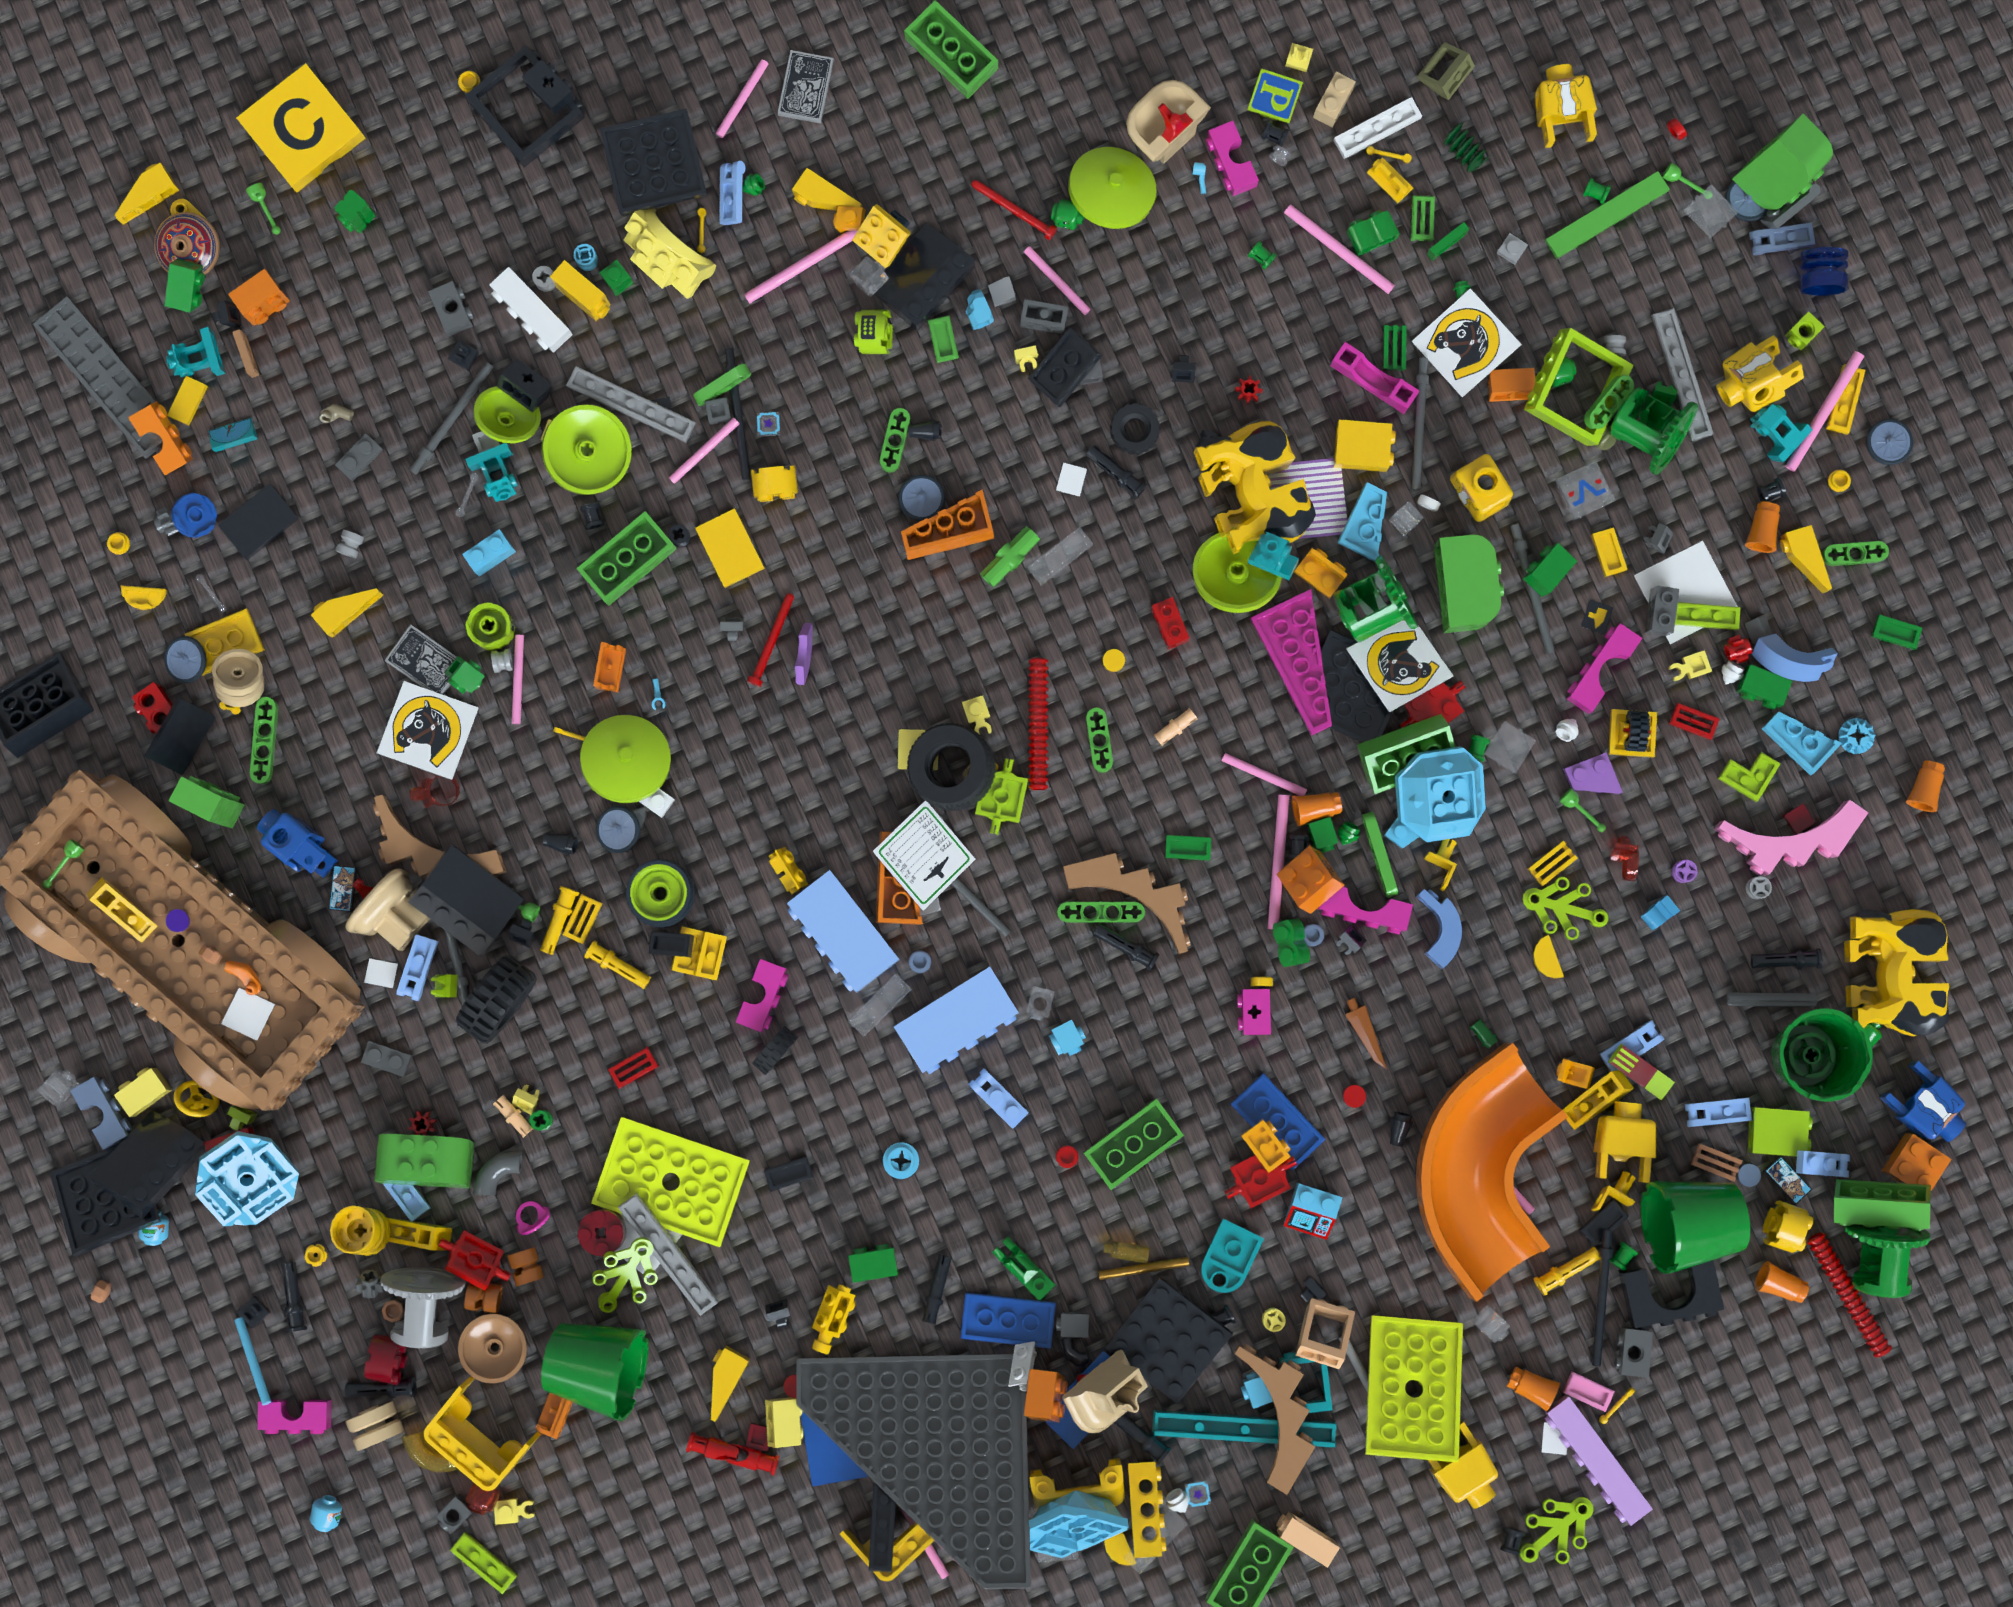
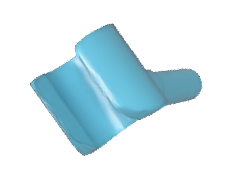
M1195 162L1193 174L1200 175L1201 194H1206V166L1203 163Z
M653 679L655 699L652 701V707L656 710L655 702L661 700L664 709L666 701L661 697L658 679Z

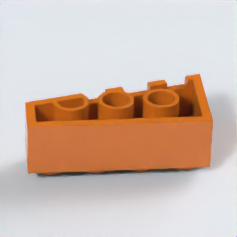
M983 490L976 492L975 495L968 499L965 498L957 502L958 504L948 509L939 511L937 515L929 519L926 518L901 531L907 560L994 539Z
M880 832L879 845L892 832ZM878 858L876 923L923 924L919 905Z

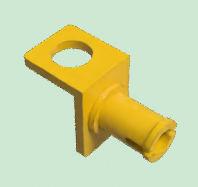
M1450 839L1442 840L1437 854L1428 852L1424 857V860L1448 870L1440 888L1441 891H1444L1448 886L1457 865L1449 860L1457 844L1453 839L1450 843Z
M1623 1171L1615 1188L1609 1185L1601 1190L1591 1210L1594 1212L1600 1210L1608 1195L1627 1207L1634 1205L1635 1201L1629 1198L1627 1193L1636 1179L1635 1176L1631 1175L1630 1177V1173Z

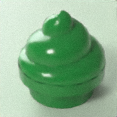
M758 173L747 175L742 185V191L753 196L761 194L762 190L765 189L763 178Z
M1344 821L1343 825L1339 826L1338 835L1342 845L1358 840L1360 836V828L1347 821Z

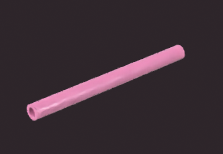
M1290 204L1284 213L1387 294L1395 287L1393 283Z
M857 231L843 233L744 294L749 304L852 242Z
M1854 351L1811 422L1812 432L1794 450L1785 465L1787 469L1793 472L1796 471L1863 360L1864 355Z
M1278 795L1267 928L1272 930L1273 924L1279 922L1282 882L1276 874L1284 868L1289 795Z

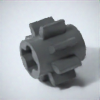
M166 507L156 511L157 517L153 518V521L159 533L165 532L170 536L179 531L175 528L171 519L172 510L169 511Z
M374 1270L364 1271L361 1276H357L356 1292L362 1291L363 1297L366 1298L376 1297L379 1292H383V1286H381L382 1276H378L377 1271Z

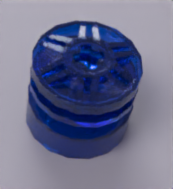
M1816 247L1802 251L1800 253L1802 261L1800 268L1807 273L1800 276L1801 293L1813 296H1829L1846 292L1848 290V274L1842 270L1848 268V262L1846 261L1849 258L1848 250L1838 247Z

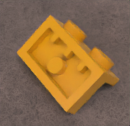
M1311 548L1294 573L1330 599L1348 574L1338 562L1333 564L1327 559L1328 555L1318 548L1316 550Z
M1262 1119L1241 1136L1269 1173L1291 1157L1288 1154L1291 1149L1284 1139L1279 1141L1274 1135L1277 1130L1270 1120L1265 1123Z

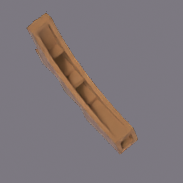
M382 794L374 797L376 802L373 804L374 811L377 817H381L383 823L380 825L384 838H388V840L380 842L381 849H378L381 860L383 862L386 861L388 865H394L413 858L414 861H411L414 873L424 878L445 852L430 847L405 828L394 813L387 796ZM498 850L481 854H466L494 876L507 873L501 853Z
M1116 853L1063 866L1068 889L1082 887L1107 888L1137 899L1151 909L1163 922L1173 939L1177 953L1181 954L1188 951L1187 947L1191 946L1187 933L1183 934L1181 926L1185 924L1182 911H1177V908L1185 906L1184 901H1187L1188 897L1185 887L1181 888L1180 883L1153 890L1152 886L1156 885L1153 872L1149 873L1148 868L1121 875L1124 866L1121 857L1117 858Z
M1238 1344L1234 1354L1249 1364L1260 1376L1269 1390L1276 1408L1279 1427L1278 1447L1274 1463L1266 1481L1287 1495L1315 1448V1445L1312 1443L1313 1438L1303 1432L1297 1434L1298 1429L1310 1411L1306 1407L1307 1402L1297 1396L1294 1399L1291 1398L1304 1374L1300 1371L1301 1366L1291 1360L1288 1363L1282 1360L1277 1368L1275 1367L1277 1362L1271 1358L1264 1356L1262 1359L1256 1355V1349L1247 1344L1243 1347Z

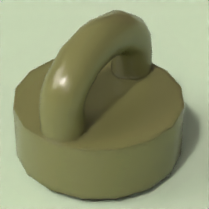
M1606 427L1599 444L1595 445L1597 449L1609 450L1614 446L1616 438L1611 436V428Z

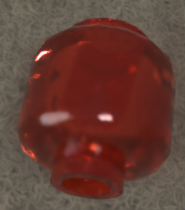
M473 1483L466 1497V1501L469 1504L468 1508L480 1515L490 1513L494 1510L500 1498V1492L496 1488L491 1491H485Z

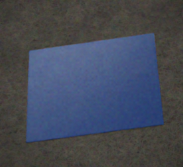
M802 1412L801 1420L812 1486L869 1477Z

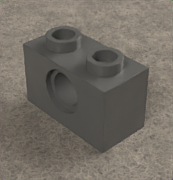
M451 281L428 291L444 331L448 336L473 327L471 319L474 316L470 307H465L462 299L466 297L461 286L457 287ZM451 304H458V308L454 312H448V307Z
M1024 299L1021 327L1064 335L1068 307Z
M1658 585L1650 589L1645 633L1662 636L1674 633L1679 589Z
M1621 1327V1332L1617 1333L1616 1339L1617 1346H1619V1355H1616L1614 1360V1367L1617 1369V1373L1649 1378L1652 1331ZM1631 1346H1636L1638 1353L1635 1357L1630 1358L1628 1356V1349Z

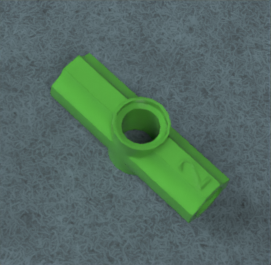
M1026 526L1010 543H1006L995 555L996 558L980 575L994 588L1010 571L1012 572L1021 564L1025 558L1024 556L1040 541V538Z

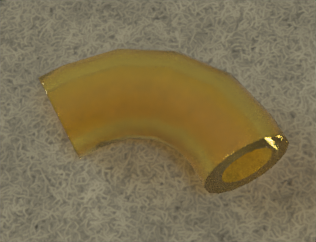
M424 1431L402 1437L409 1457L421 1468L435 1473L458 1470V1468L426 1442Z

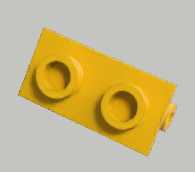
M1383 157L1377 159L1373 167L1367 171V174L1397 203L1413 189Z
M786 847L777 849L768 856L770 858L769 862L776 874L785 872V875L779 879L787 892L790 891L791 894H794L800 888L808 885L805 874L797 867L793 854Z

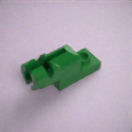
M1006 1237L1002 1242L1011 1250V1253L1006 1255L998 1246L992 1253L1040 1301L1055 1286V1283L1009 1237Z

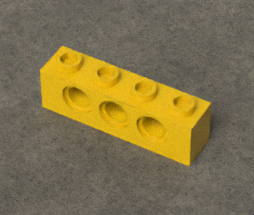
M1156 1462L1128 1463L1134 1558L1162 1557V1552L1166 1551V1539L1161 1537L1160 1528H1165L1164 1514H1159V1504H1163L1162 1490H1157V1481H1161V1469L1156 1467ZM1142 1480L1151 1482L1152 1490L1150 1492L1143 1493L1140 1491L1139 1483ZM1145 1503L1151 1504L1154 1508V1513L1149 1517L1142 1515L1140 1510L1141 1506ZM1145 1527H1152L1155 1530L1156 1535L1154 1539H1144L1142 1531Z

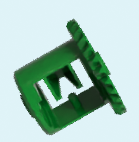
M1641 387L1635 388L1620 406L1610 429L1611 436L1619 441L1624 440L1651 455L1650 471L1654 475H1658L1668 465L1685 439L1695 419L1698 404L1692 401L1688 402L1683 410L1678 411L1650 396L1647 390Z
M1383 555L1376 558V564L1379 568L1376 573L1334 594L1342 622L1350 630L1355 640L1360 643L1404 620L1410 629L1419 627L1407 601L1408 597ZM1385 590L1391 601L1389 605H1386L1381 594ZM1358 604L1366 614V617L1360 619L1354 607Z
M1858 1224L1845 1226V1232L1848 1235L1859 1238V1241L1862 1242L1860 1269L1853 1274V1286L1863 1293L1878 1297L1899 1298L1909 1295L1912 1292V1280L1908 1278L1910 1249L1927 1245L1931 1234L1925 1229L1916 1231L1905 1227L1890 1229L1887 1226L1869 1228Z

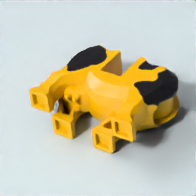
M1260 421L1249 424L1228 437L1207 438L1194 450V455L1201 471L1207 470L1216 462L1210 471L1201 473L1198 478L1205 497L1210 496L1222 481L1229 480L1235 485L1236 496L1241 508L1217 514L1214 518L1221 538L1227 537L1233 554L1238 553L1245 542L1259 540L1261 535H1265L1266 532L1292 543L1301 537L1314 521L1316 512L1307 494L1304 479L1270 490L1271 482L1268 475L1288 469L1295 459L1287 435L1282 427L1276 423Z
M1867 909L1858 912L1856 917H1850V939L1858 940H1847L1844 942L1845 962H1856L1865 954L1875 956L1878 962L1875 973L1877 985L1875 987L1865 985H1849L1845 987L1846 1007L1864 1005L1862 1008H1852V1018L1858 1021L1863 1028L1869 1023H1876L1913 1037L1934 1033L1948 1022L1947 995L1949 983H1912V979L1915 978V967L1912 966V962L1948 961L1947 931L1942 919L1936 913L1928 910L1911 909L1887 914Z

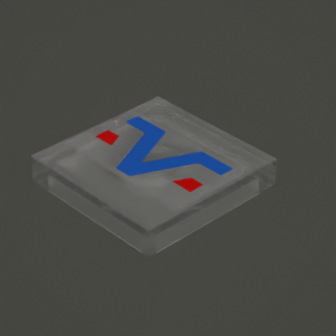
M1596 461L1555 480L1574 520L1616 501Z

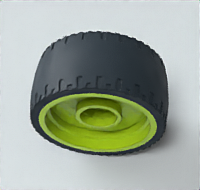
M651 860L642 864L632 873L626 887V899L631 912L641 922L653 927H668L680 922L691 910L695 897L694 885L689 874L680 865L668 860ZM659 888H665L667 891L666 897L662 900L656 898V891Z

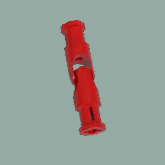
M691 1432L686 1452L689 1453L694 1451L704 1454L707 1458L725 1460L730 1464L754 1471L757 1469L767 1471L772 1476L775 1475L780 1458L779 1455L774 1457L763 1454L761 1450L737 1444L729 1445L721 1439L713 1437L708 1439L697 1436L695 1432ZM739 1450L744 1451L748 1456L743 1461H736Z

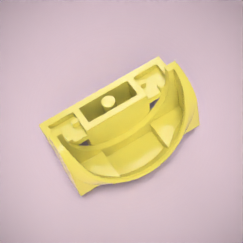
M655 208L635 211L625 226L628 234L624 241L635 250L630 260L662 289L672 284L687 299L692 297L701 282L713 275L716 265L710 259L698 254L678 239L659 220L655 213Z

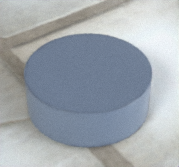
M1309 924L1304 927V941L1308 946H1317L1323 941L1324 931L1319 925Z
M915 951L909 957V966L916 973H924L931 966V958L925 951Z
M1743 1164L1739 1167L1736 1177L1743 1186L1752 1187L1759 1183L1761 1173L1757 1166Z

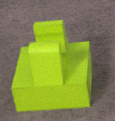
M435 975L431 978V981H435V990H431V994L435 995V997H457V975Z
M233 1105L227 1115L233 1117L229 1127L238 1131L243 1128L244 1124L247 1125L254 1122L257 1113L250 1109Z

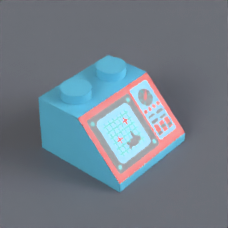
M1296 1182L1283 1226L1327 1240L1343 1197Z

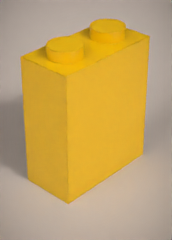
M565 260L550 276L556 288L595 321L599 318H604L609 312L610 303L606 295Z
M1338 420L1333 468L1387 472L1389 466H1393L1394 453L1390 452L1391 444L1395 443L1396 431H1392V424Z

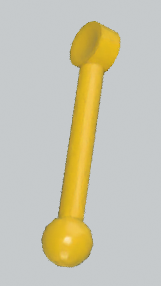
M1372 146L1366 149L1369 155L1378 154L1403 160L1404 163H1409L1412 159L1410 154L1399 155L1377 150Z
M699 208L697 211L700 217L697 251L704 253L706 249L703 245L704 217L707 213L704 208Z
M557 727L553 729L554 732L582 741L585 739L584 736Z
M1633 1387L1629 1388L1626 1394L1605 1415L1600 1416L1599 1422L1606 1424L1608 1418L1628 1397L1634 1394L1635 1389Z

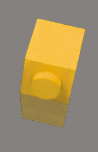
M161 163L152 164L146 168V171L140 175L115 213L116 219L123 225L180 191L167 169Z
M806 168L792 188L793 195L795 196L794 199L803 206L807 204L812 208L836 211L838 206L862 207L860 202L808 168Z
M1812 525L1783 534L1780 546L1782 551L1786 552L1787 558L1821 593L1831 590L1832 586Z
M375 588L327 600L326 602L323 601L314 607V612L311 616L324 632L333 638L380 599L383 594Z
M103 877L86 893L90 901L141 943L157 927L148 916Z
M1620 1070L1611 1071L1563 1109L1568 1116L1566 1120L1575 1130L1613 1105L1615 1101H1619L1633 1090L1634 1087Z
M386 1217L391 1229L388 1242L428 1250L447 1251L438 1247V1244L442 1238L449 1242L451 1241L452 1228Z
M728 1346L724 1350L719 1349L713 1359L716 1364L713 1368L711 1420L714 1422L718 1419L750 1361V1358Z

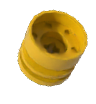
M353 1205L340 1210L332 1220L330 1228L331 1240L336 1248L344 1253L365 1256L377 1254L384 1249L389 1241L391 1232L390 1224L385 1214L377 1209Z

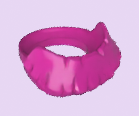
M527 1201L520 1205L516 1212L518 1233L528 1235L544 1225L550 1216L549 1208L542 1207L535 1201ZM527 1206H534L538 1212V1221L533 1225L524 1223L521 1219V1212Z

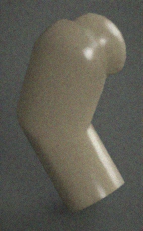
M333 404L323 409L319 418L323 423H329L338 418L351 421L354 411Z

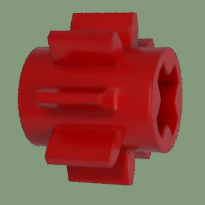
M1251 376L1246 381L1240 378L1239 384L1241 387H1235V392H1240L1237 400H1246V405L1249 404L1250 400L1258 402L1259 399L1256 394L1263 392V389L1258 388L1260 380L1255 382ZM1251 387L1253 388L1252 393H1251V392H1247V393L1244 392V391H1245V388H1248V389L1251 388Z
M1740 635L1730 637L1727 640L1728 644L1724 645L1727 659L1729 661L1735 660L1736 664L1747 661L1749 659L1748 655L1752 654V648L1748 639H1741Z
M417 1111L416 1118H409L412 1126L408 1130H414L416 1132L415 1135L423 1133V1136H429V1131L436 1132V1129L433 1128V1123L437 1122V1119L430 1118L431 1112H427L425 1116H422L421 1111ZM425 1120L424 1124L427 1125V1128L420 1130L421 1125L418 1122Z

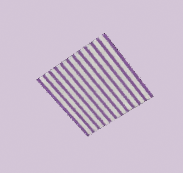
M1334 458L1292 462L1288 469L1268 475L1271 482L1270 490L1301 479L1305 481L1307 494L1313 503L1316 516L1305 533L1298 539L1341 535L1347 523L1342 469L1333 468Z

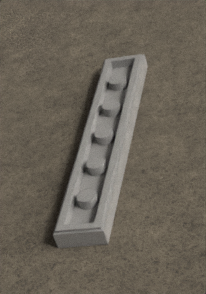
M1673 308L1655 313L1651 317L1673 387L1677 389V400L1680 409L1683 410L1687 403L1691 401L1698 404L1695 419L1688 431L1690 441L1712 436L1713 430L1675 310Z
M575 366L566 384L568 388L685 443H687L696 424L695 421Z
M634 1194L619 1205V1210L638 1235L652 1242L654 1256L698 1314L701 1316L719 1302L718 1298L639 1194Z

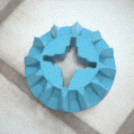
M1853 718L1844 722L1838 734L1839 742L1842 743L1841 746L1853 754L1868 751L1874 744L1876 736L1873 726L1866 720ZM1856 729L1860 734L1865 735L1859 739V742L1856 741V738L1848 737V735L1856 733Z
M903 1142L895 1143L885 1151L883 1165L890 1176L897 1179H905L916 1172L919 1166V1156L913 1146ZM901 1151H903L904 1158L911 1160V1162L904 1163L901 1171H899V1164L891 1161V1159L899 1158Z

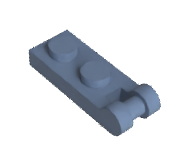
M1812 223L1784 226L1778 229L1756 230L1749 233L1750 240L1753 241L1752 255L1813 247L1815 245ZM1767 238L1768 244L1762 245L1761 239Z

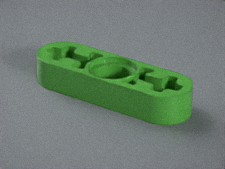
M746 364L738 365L697 391L693 397L698 406H703L705 401L716 399L751 376V372Z
M1616 376L1609 383L1584 416V422L1588 428L1601 429L1608 423L1634 389V382L1630 376ZM1624 381L1623 387L1625 389L1619 390L1622 386L1620 382ZM1607 396L1613 399V406L1610 409L1605 405ZM1594 415H1599V416L1597 417L1598 423H1594V421H1595Z
M903 408L893 410L890 415L880 456L881 468L889 473L895 472L899 468L907 438L910 415ZM903 414L906 421H902L900 430H896L897 420L894 418ZM899 435L902 439L901 443L898 446L890 445V436ZM887 448L891 451H899V454L894 452L893 460L896 464H891V467H887V463L884 462L890 456V451H886Z
M1882 541L1833 544L1823 550L1822 558L1828 566L1878 563L1887 558L1889 548ZM1876 546L1878 550L1883 552L1879 557H1877V554L1867 555V551L1876 549ZM1851 548H1858L1860 550L1861 557L1858 560L1851 558L1849 554ZM1832 550L1835 554L1844 552V556H1839L1834 561L1832 557H1828V554Z
M1092 708L1086 716L1092 764L1097 772L1105 773L1113 765L1107 717L1102 709ZM1095 712L1098 713V716L1103 717L1099 721L1100 728L1104 726L1105 731L1096 730L1091 732V728H1096L1095 722L1090 721ZM1097 734L1104 735L1106 738L1105 745L1101 747L1096 746L1093 743L1094 736ZM1107 748L1108 753L1104 752L1103 754L1104 759L1109 760V763L1106 764L1105 768H1101V765L1096 764L1100 760L1099 753L1094 754V750L1102 751Z

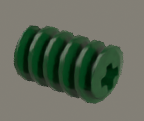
M1461 122L1445 136L1446 139L1443 144L1444 146L1451 145L1450 153L1457 151L1455 158L1457 160L1463 158L1461 165L1466 166L1469 164L1466 171L1470 173L1482 166L1490 156L1484 158L1486 149L1477 150L1481 143L1472 144L1475 136L1467 138L1466 135L1469 129L1461 131L1460 129L1463 125V122Z

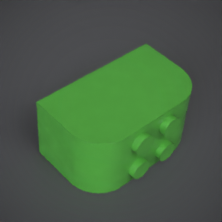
M1803 113L1758 151L1732 180L1747 195L1752 196L1751 199L1759 206L1768 210L1779 209L1787 202L1792 204L1801 195L1799 192L1804 194L1813 185L1812 179L1816 181L1825 172L1823 168L1833 156L1832 145L1828 138Z
M1479 535L1439 538L1434 544L1443 633L1481 629L1496 617L1501 607V596H1504L1503 583H1499L1498 574H1501V563L1496 559L1495 549L1490 541Z
M379 1134L374 1181L380 1184L471 1188L475 1143L469 1139L456 1137Z

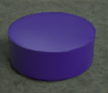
M175 909L166 916V925L171 931L183 932L190 925V916L184 910Z

